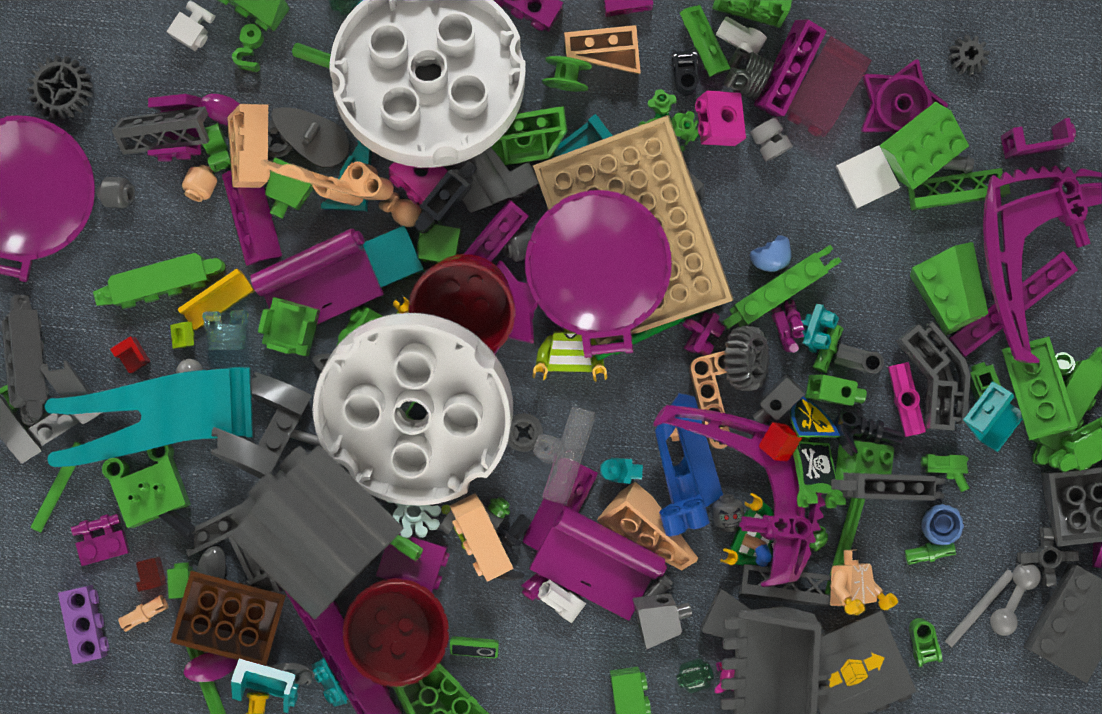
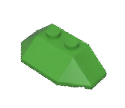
M564 106L517 114L508 130L491 146L503 164L511 165L551 158L567 132Z

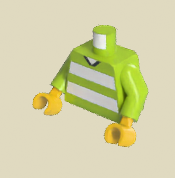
M563 328V331H554L553 335L547 336L538 349L536 366L532 373L534 379L536 372H542L544 374L543 380H545L548 371L592 372L594 381H597L596 375L598 373H603L605 380L607 379L604 359L597 361L594 355L592 358L584 357L582 335ZM591 338L592 345H598L595 338Z

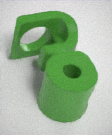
M247 24L241 29L239 37L244 48H237L232 54V59L239 69L258 72L261 67L257 62L241 61L244 56H254L253 49L260 47L264 41V35L260 28L255 24Z

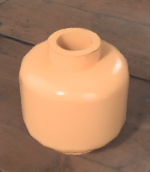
M206 165L189 168L182 183L185 196L197 202L209 199L217 184V178L213 174V170Z

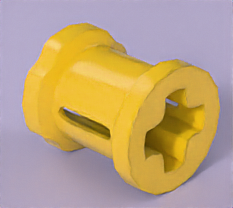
M260 692L247 693L249 705L248 713L246 714H265L266 699H269V694Z

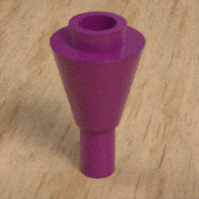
M536 573L521 585L524 589L521 593L531 601L535 598L540 600L538 597L539 588L544 582L548 581V578Z

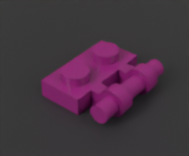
M106 514L101 516L100 519L90 522L88 520L81 521L79 525L71 527L73 536L82 534L85 540L75 543L81 566L130 553L125 531L115 532L113 525L121 523L119 514L111 516ZM103 528L105 535L94 538L92 531Z

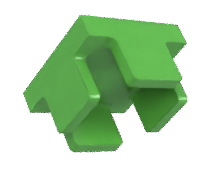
M273 297L271 308L264 309L258 328V333L264 334L262 344L267 345L266 348L286 354L296 353L302 356H309L320 310Z

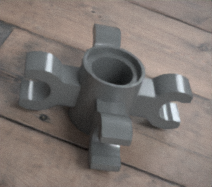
M1040 527L1041 546L1035 552H1017V562H1036L1042 566V585L1056 586L1055 567L1059 566L1061 561H1079V551H1059V549L1053 547L1054 533L1052 528ZM1050 550L1052 559L1046 563L1043 555L1046 551Z

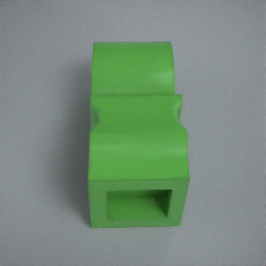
M216 123L206 127L205 130L210 140L207 144H203L207 154L210 155L207 158L209 167L214 173L231 167L230 154L228 153L229 148L220 125Z

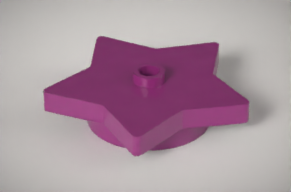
M918 59L909 63L893 76L865 74L862 76L871 105L861 127V132H890L894 135L934 102L946 108L948 107L945 101L931 92L925 85ZM897 101L902 102L903 107L901 109L898 107Z
M499 261L496 266L505 275L515 303V321L508 338L533 344V317L538 303L534 300L528 283L519 282L502 261Z

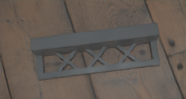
M205 106L120 118L112 129L123 155L155 149L207 144L210 140L203 125L208 116ZM196 128L200 137H193L186 133L187 129ZM171 131L180 137L178 140H172L165 136V133ZM150 134L159 140L157 143H151L144 136ZM124 137H130L137 141V144L128 146Z
M746 564L743 566L742 584L739 586L738 596L827 608L836 607L830 606L831 595L823 594L817 587L823 581L831 582L830 575L802 572L799 578H806L812 586L806 592L799 591L793 582L788 583L782 589L775 588L774 586L762 587L761 583L759 585L747 584L748 571L758 572L765 581L770 576L766 577L764 573L771 574L772 568ZM812 579L819 581L815 584ZM788 586H791L793 590H788L786 588ZM815 589L817 593H811L810 591Z

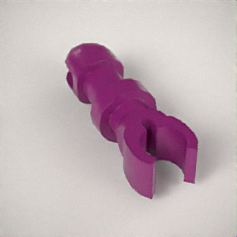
M791 299V304H788L786 300L784 302V309L788 314L786 318L788 323L791 324L793 337H804L802 318L800 313L797 312L796 303Z

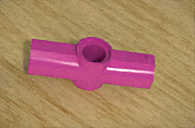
M909 362L887 367L894 392V404L898 408L904 437L926 432L919 406L920 397L915 390ZM904 393H908L912 398L909 406H905L901 401Z

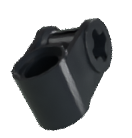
M692 48L691 51L680 52L672 50V66L675 74L676 89L683 96L692 95L699 81L696 48ZM689 78L693 81V85L685 87L682 85L681 80Z

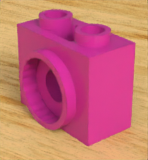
M706 91L696 99L695 110L698 113V134L701 144L736 146L746 139L741 93Z
M394 162L389 167V180L397 188L401 186L407 192V197L414 204L419 203L421 205L448 171L443 166L414 167ZM423 169L427 172V175L421 177L416 175L415 171Z

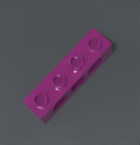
M493 0L501 8L504 6L511 10L510 14L517 19H527L531 22L530 25L541 32L543 30L550 32L563 10L564 3L560 0ZM532 3H537L541 6V9L534 13L529 11L528 7Z
M809 19L795 20L774 62L771 75L759 98L755 100L754 106L771 116H785L827 32L825 29Z

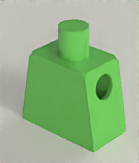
M274 158L273 160L274 163L280 165L289 164L278 158ZM271 171L265 192L268 198L275 201L270 214L283 219L288 207L299 211L314 189L312 184Z
M809 375L805 398L837 405L853 406L854 402L863 404L866 400L867 392L865 389L857 388L858 383L855 381L828 375Z

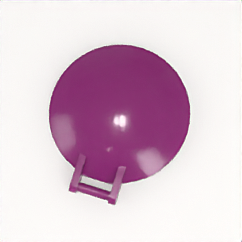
M16 115L0 118V257L22 262V266L19 269L0 264V274L19 278V281L27 282L33 259L43 258L62 250L83 230L94 205L95 180L88 157L70 134L46 120Z
M591 190L562 199L541 217L528 242L525 269L530 291L540 308L560 327L582 335L584 357L592 358L593 355L633 353L631 329L645 321L661 303L670 282L672 257L670 245L661 224L645 206L617 192ZM624 336V342L591 344V338Z

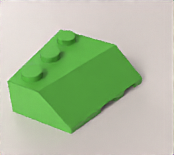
M218 0L226 6L230 3L236 7L234 11L244 18H247L249 15L256 20L254 24L265 31L269 28L275 32L290 9L285 0Z
M714 0L712 9L780 28L790 11L792 0Z
M973 242L955 245L912 267L910 277L945 336L988 315Z
M440 663L422 680L410 685L405 684L406 686L393 687L406 714H489Z

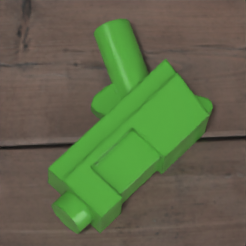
M926 454V457H921V466L926 467L925 472L946 473L947 479H955L960 492L969 489L963 473H968V457H965V455L935 456L933 454Z

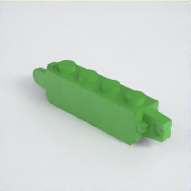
M827 246L817 254L813 253L733 305V308L729 309L732 315L722 321L726 329L737 323L740 327L747 326L827 274L828 270L842 262L838 257L824 266L819 259L829 254L833 250L832 246Z
M192 253L112 275L108 280V285L94 291L93 295L97 306L116 305L121 306L122 309L135 307L138 301L145 300V303L157 301L159 296L168 293V296H175L183 293L182 289L191 287V290L206 287L205 283L211 282L210 276L223 272L226 264L218 258L205 260L200 255Z
M1097 347L1088 359L1076 361L1074 371L1067 375L1064 380L1078 428L1033 439L1037 443L1031 456L1034 464H1048L1050 455L1061 449L1060 442L1062 438L1080 429L1084 422L1082 417L1085 412L1090 411L1096 402L1094 397L1098 390H1102V347Z
M1102 417L1063 437L1060 442L1061 449L1050 455L1048 460L1050 466L1058 468L1063 472L1074 468L1081 471L1089 469L1092 464L1102 460Z

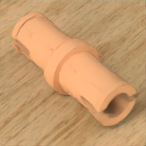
M159 595L144 605L136 606V609L129 614L118 619L119 624L127 632L134 626L142 622L146 623L154 615L168 609V603L165 598L163 599L162 595Z

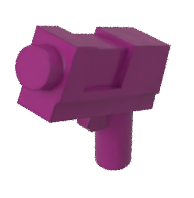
M781 307L772 309L773 314L771 317L778 329V337L783 350L789 353L798 351L799 346L793 338L784 310L782 311Z

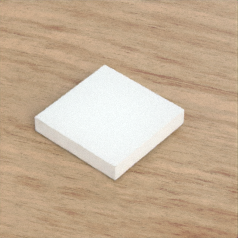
M880 145L835 166L856 209L900 188Z

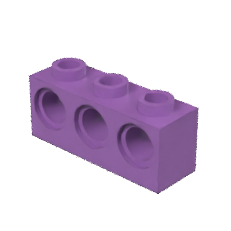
M93 585L59 592L58 596L73 664L107 656L109 643L107 637H104L102 632L104 619L102 614L98 613L97 604L99 603V596L97 590L93 589ZM77 594L84 596L85 603L83 606H79L76 603ZM83 617L87 618L90 622L88 630L81 627L80 622ZM87 641L92 642L95 646L93 654L86 650L85 645Z

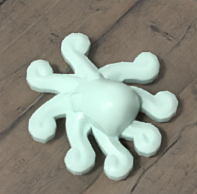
M395 503L398 508L395 510L393 518L397 522L402 518V526L404 527L400 532V536L409 539L413 534L412 530H415L418 537H425L428 531L423 526V523L430 530L438 529L440 525L438 519H431L425 513L427 512L432 517L439 516L441 508L438 505H405Z

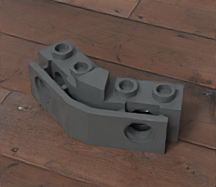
M934 322L926 324L924 326L925 330L920 324L915 325L895 342L928 379L925 429L954 430L955 424H966L963 419L968 414L971 374L967 362ZM928 337H929L930 339L933 338V339L936 341L935 345H936L940 350H938V349L934 346V344L928 339ZM944 353L954 362L959 382H954L948 365L951 361ZM954 396H955V404H957V410H954V417H953Z

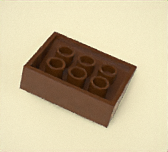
M190 571L170 643L266 666L286 595Z

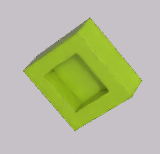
M192 322L170 325L173 349L194 346Z

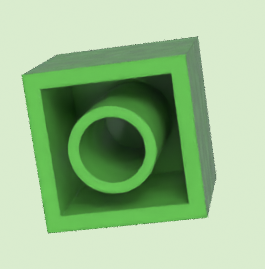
M435 224L429 230L430 232L420 233L417 251H419L418 259L421 262L437 264L445 258L458 255L462 236L461 229Z

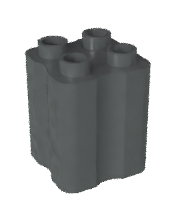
M320 445L309 454L301 446L297 447L280 464L279 467L282 470L274 476L269 472L261 478L249 491L250 497L230 516L238 524V527L230 537L314 620L375 561L404 529Z

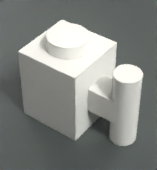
M190 0L186 5V9L192 12L190 18L179 12L167 32L171 37L196 52L198 47H203L208 38V31L200 23L204 19L211 24L215 15Z

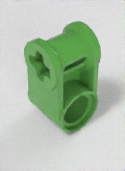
M914 619L909 625V633L917 666L922 667L924 663L932 661L942 662V652L934 626L925 619ZM921 625H926V633L923 636H918V628Z

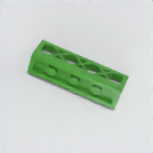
M1002 168L927 179L920 184L930 191L926 197L915 198L914 190L908 187L911 211L985 200L988 187L982 182L989 175H996L1000 179L1003 174ZM968 178L977 184L973 190L964 191L959 187L961 182ZM941 182H946L953 187L952 191L946 194H940L935 189ZM936 183L933 188L928 185ZM1009 184L1000 186L1001 197L1011 194Z

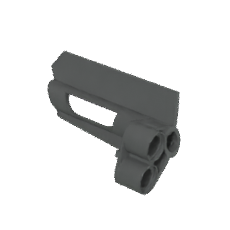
M489 147L484 152L468 159L477 167V170L470 177L473 180L471 190L462 200L470 213L501 202L505 205L508 200L517 204L524 198V195L536 190L540 184L530 163H525L509 172L492 147ZM468 160L443 167L447 171L450 169L454 170L456 167L461 170Z

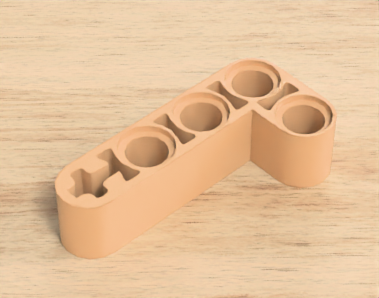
M724 351L699 357L690 363L689 372L699 409L709 410L710 408H715L718 412L725 413L715 377L727 373L718 365L719 357L725 356ZM697 362L706 364L707 371L704 375H699L695 372L694 367ZM703 385L712 387L713 395L710 398H704L701 395ZM727 426L719 427V429L730 432ZM707 437L709 445L713 448L722 449L727 447V445L723 443L719 445V442Z

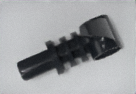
M852 408L842 409L833 422L840 434V437H837L839 444L851 456L858 454L852 436L857 438L862 436L864 440L870 438L871 442L875 444L883 440L899 445L903 439L901 431L884 427V421L877 420L876 423H874L873 419H868L867 421L865 417H860L859 413Z
M523 514L518 516L508 530L503 528L500 531L503 536L499 540L506 554L509 551L514 552L512 549L514 545H521L519 538L531 525V520ZM510 570L496 578L519 580L523 579L525 573Z

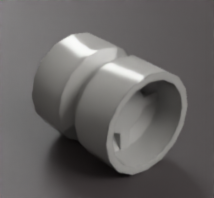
M777 117L768 120L750 132L754 142L761 145L759 151L766 162L793 147L788 136L782 135L783 127Z

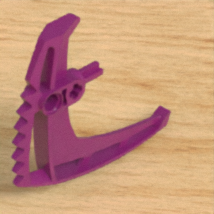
M1056 165L1048 171L1044 166H1041L1037 172L1032 167L1027 168L1025 174L1016 169L1013 176L1004 172L1000 179L996 176H991L989 180L983 217L986 264L1000 321L1013 358L1016 361L1028 364L1040 362L1031 353L1025 318L1022 289L1024 240L1038 226L1058 217L1065 224V227L1070 226L1077 248L1091 244L1083 221L1087 220V207L1102 204V183L1079 184L1076 178L1102 179V173L1081 168L1073 173L1070 167H1066L1061 172ZM1027 180H1054L1049 190L1001 205L1000 186ZM1063 185H1064V186L1066 187V189H1067V193H1066V194L1063 192V189H1062V186H1063ZM1000 211L1002 221L1003 252L1000 251L998 235L997 213ZM1001 262L1006 265L1010 300H1008ZM1012 313L1014 314L1016 326H1015V323H1014V320H1013Z
M672 405L664 406L655 418L654 427L666 423L714 439L749 456L766 469L773 492L774 516L764 515L762 518L742 516L739 527H741V531L760 533L765 539L774 541L771 576L761 583L762 587L797 581L811 555L809 544L816 542L813 532L821 530L817 520L824 517L819 509L826 505L821 497L824 493H816L818 502L811 504L808 519L805 518V507H798L797 504L800 487L794 455L792 454L787 462L773 460L759 448V444L770 426L710 410ZM675 417L689 418V419H695V420L706 421V422H708V424L705 425V424H700V423H696V422L681 420V419H677V418H675ZM723 425L751 434L753 437L748 439L719 429L718 426Z

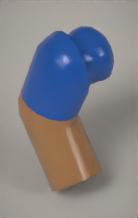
M745 534L742 545L755 550L758 566H767L772 558L767 543L754 536Z

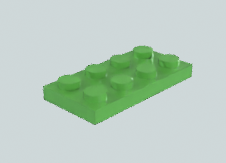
M1050 337L1030 341L1031 353L1040 360L1038 363L1028 364L1016 361L1013 358L1010 347L1002 349L1029 440L1078 428Z

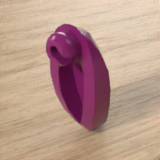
M208 94L201 100V107H206L208 116L228 126L227 117L240 104L234 99L221 94Z
M205 653L186 664L184 675L189 680L195 682L215 681L232 672L236 668L238 660L213 653Z

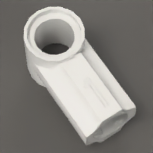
M727 16L716 33V36L749 54L753 51L756 54L759 53L767 39L762 32L754 28H746Z
M551 580L544 582L539 588L538 597L553 607L559 615L570 623L575 620L586 605L577 595L571 591H565Z

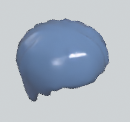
M778 235L773 242H768L766 246L758 247L751 251L749 255L753 265L760 270L776 272L787 267L792 257L789 239L786 236Z
M944 504L935 505L927 510L921 523L924 536L930 542L937 545L955 543L960 538L964 528L963 519L958 509Z

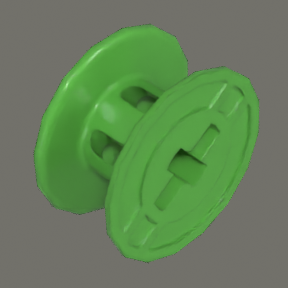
M549 56L545 58L548 64L556 66L554 78L542 79V84L565 91L584 92L588 90V86L577 82L579 70H589L592 68L590 63L563 56Z

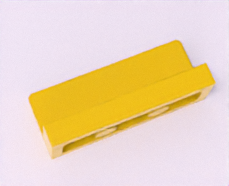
M235 269L179 307L178 311L184 314L188 322H192V328L196 331L255 290L244 273L239 269Z

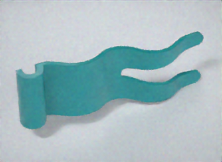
M230 367L181 372L101 392L65 398H51L45 403V410L51 414H85L138 410L141 413V420L134 425L72 448L54 451L48 455V463L53 467L77 466L182 441L215 439L218 437L212 436L214 427L236 436L253 437L251 368Z

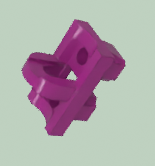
M704 312L699 322L685 319L683 326L692 334L683 349L703 356L710 355L714 345L707 341L708 336L711 334L714 337H719L725 329V326L718 320L720 316L715 312L712 314Z

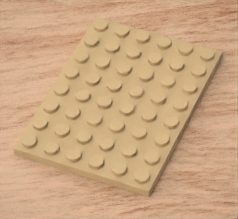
M669 116L533 165L548 210L562 199L571 195L591 190H605L617 192L638 201L661 224L671 250L672 269L670 282L666 294L657 309L645 321L631 329L632 334L640 333L734 300ZM624 336L595 338L598 345L607 344L618 338L622 339Z

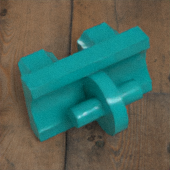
M816 304L813 314H807L805 320H801L804 330H802L804 337H801L804 338L803 344L809 347L808 350L814 353L817 352V349H829L831 336L824 334L825 327L834 329L839 320L835 313L827 311L821 304Z
M611 457V459H607L601 464L600 474L604 479L611 482L631 484V479H642L643 465L632 464L633 459Z

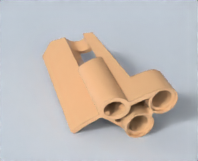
M264 159L261 161L262 165L271 171L312 184L315 191L324 198L352 206L361 204L363 199H389L394 189L390 180L378 176L377 169L374 166L362 162L351 163L342 177L337 179L295 165H280Z

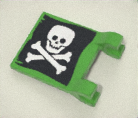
M800 442L793 453L800 487L797 496L798 507H809L808 504H816L818 502L816 493H827L825 499L827 508L834 509L837 508L836 505H845L846 498L843 497V493L840 490L831 489V482L836 480L830 443Z

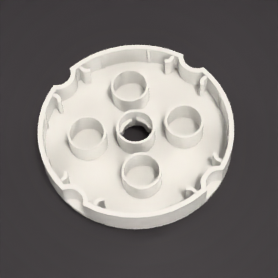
M363 0L352 10L341 25L331 51L330 74L333 94L344 123L352 134L371 151L383 158L407 166H448L466 161L484 152L508 130L520 109L524 95L525 60H523L520 50V36L509 16L493 0ZM433 63L440 66L442 70L441 76L433 81H423L415 75V70L418 66H428Z
M403 313L372 320L355 329L338 344L329 357L317 382L313 402V417L316 433L322 448L337 463L345 466L350 475L370 495L405 505H431L446 502L466 494L472 480L477 477L487 478L495 469L505 451L513 417V399L510 384L502 365L489 347L477 336L460 325L443 318L426 314ZM405 401H415L422 404L428 414H426L424 419L412 420L407 418L405 412L400 407Z

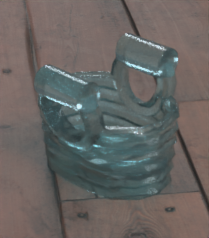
M232 310L230 313V324H222L219 311L203 312L202 318L206 329L208 350L246 349L249 312L247 310ZM242 319V323L236 325V320ZM210 321H215L216 324L210 325Z

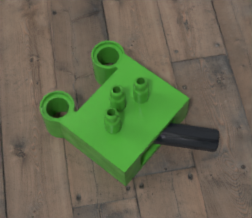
M171 444L164 446L166 451L161 458L156 455L157 448L147 450L150 459L157 461L158 464L129 475V465L124 460L110 458L104 462L102 472L111 483L127 528H135L161 518L185 538H189L194 533L195 527L176 512L190 506L191 503L173 458L174 448ZM118 463L121 470L118 475L114 476L112 474V467Z

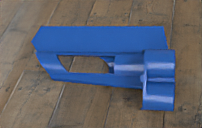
M681 393L677 395L671 404L672 406L698 409L694 396ZM675 417V418H677V419H681V420H686V421H691V422H696V423L702 424V421H701V420ZM662 423L656 427L655 433L672 504L661 509L659 515L665 535L676 536L682 534L688 528L698 529L708 525L710 521L706 507L718 500L723 495L707 438L695 432ZM676 428L684 458L678 465L673 466L666 440Z

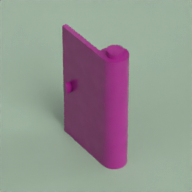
M353 228L256 272L250 277L254 290L259 296H264L269 309L271 308L273 297L320 310L317 325L384 295L363 246L365 244L363 235L360 231H355Z
M563 506L529 569L629 621L635 611L632 598L642 597L651 579L661 578L667 569V565L665 564V558L573 509Z

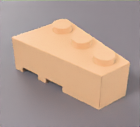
M636 25L564 33L566 57L633 74H641Z
M239 104L227 117L233 187L261 188L270 177V170L261 163L262 159L268 161V105Z
M476 493L450 505L456 519L452 523L458 535L463 533L466 539L462 543L467 554H473L476 562L472 564L478 576L484 575L488 582L512 570L511 562Z

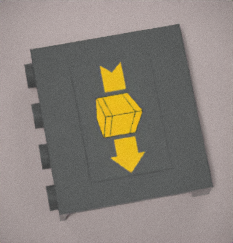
M875 609L821 633L819 670L830 671L831 678L819 681L818 683L819 685L825 684L830 686L829 694L818 696L817 707L820 714H867L873 710L880 712L889 708V703L896 700L898 702L906 701L912 697V693L917 692L881 610Z

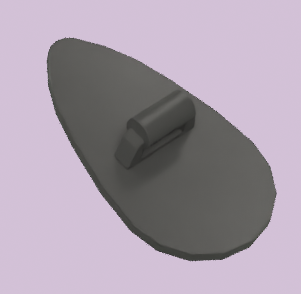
M283 107L275 108L272 111L271 118L280 135L302 157L321 168H331L340 164L346 158L349 150V139L346 132L338 124L297 108Z

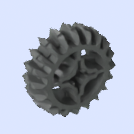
M55 55L54 62L48 57L46 58V65H43L41 62L38 63L39 71L31 70L35 78L28 79V82L33 84V86L27 88V91L33 94L29 99L31 102H36L34 108L41 110L42 115L47 116L50 114V118L54 120L59 115L61 120H65L67 114L69 117L75 118V110L83 113V109L80 107L82 104L89 106V102L85 98L93 97V94L87 91L93 88V84L87 82L91 79V75L85 73L86 67L83 65L79 66V61L76 59L71 61L70 57L65 56L62 60L59 55ZM69 71L73 72L77 79V88L70 85ZM57 72L53 79H47L51 74ZM62 85H64L68 89L63 88L56 90L53 87H62ZM44 88L51 91V105L45 99ZM74 96L71 101L64 104L67 97Z
M754 326L737 327L732 330L728 336V342L725 343L724 362L726 367L724 370L727 372V379L730 380L731 386H734L735 389L744 391L757 390L758 387H762L763 382L766 381V374L769 373L770 355L768 353L767 338L764 337L763 331Z

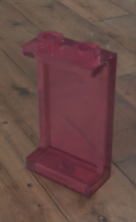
M830 36L795 94L786 112V115H788L787 119L796 125L801 123L808 127V132L816 137H825L872 60Z

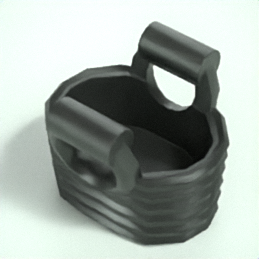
M736 49L729 62L731 70L724 81V85L732 88L734 93H741L746 98L749 97L750 99L757 100L771 75L774 63L763 58L761 55L759 56L754 51L749 54ZM743 57L749 61L746 69L738 66Z

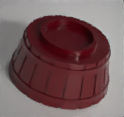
M460 254L445 258L428 269L420 277L414 286L415 288L412 290L409 300V313L432 315L456 323L477 336L493 353L506 342L509 334H511L515 321L514 297L505 275L496 265L485 258L470 254Z
M387 579L386 581L376 582L369 586V588L363 590L355 598L345 616L343 643L350 662L364 677L380 685L400 687L422 680L423 677L428 676L437 667L436 665L442 660L446 651L445 648H447L449 626L442 604L437 597H434L435 595L430 590L414 581Z

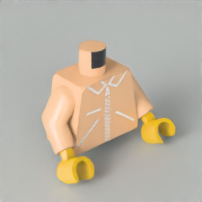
M843 550L844 564L833 566L831 571L830 606H845V611L848 614L859 615L865 611L863 604L877 602V598L882 610H888L898 604V599L894 594L888 593L885 596L883 594L884 591L875 583L872 566L869 563H859L858 550Z

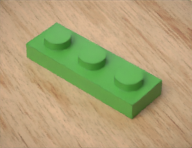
M701 6L685 8L680 12V15L709 76L728 71L730 66Z

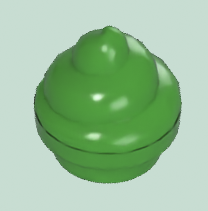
M820 526V531L813 532L816 542L809 544V547L815 552L819 551L828 541V534L822 526Z

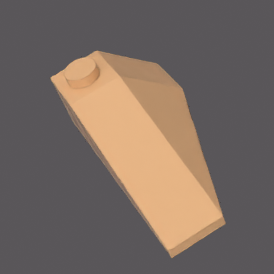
M633 482L618 493L598 517L597 521L608 529L665 558L666 563L681 571L695 563L698 557L681 534L676 536L665 535L659 515L661 507L653 496L639 484Z

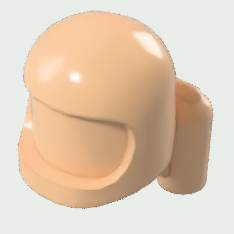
M393 192L389 199L379 203L381 210L386 213L391 212L395 222L405 227L415 226L416 219L418 220L419 215L422 213L418 204H414L409 199H399V194Z

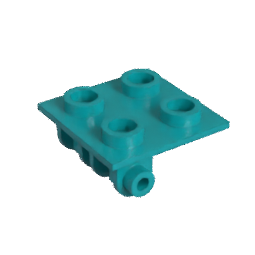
M322 658L320 661L311 664L315 680L318 683L321 682L325 689L323 694L327 702L333 704L334 707L348 703L347 700L349 699L342 687L338 685L339 682L334 679L335 676L332 674L326 660Z

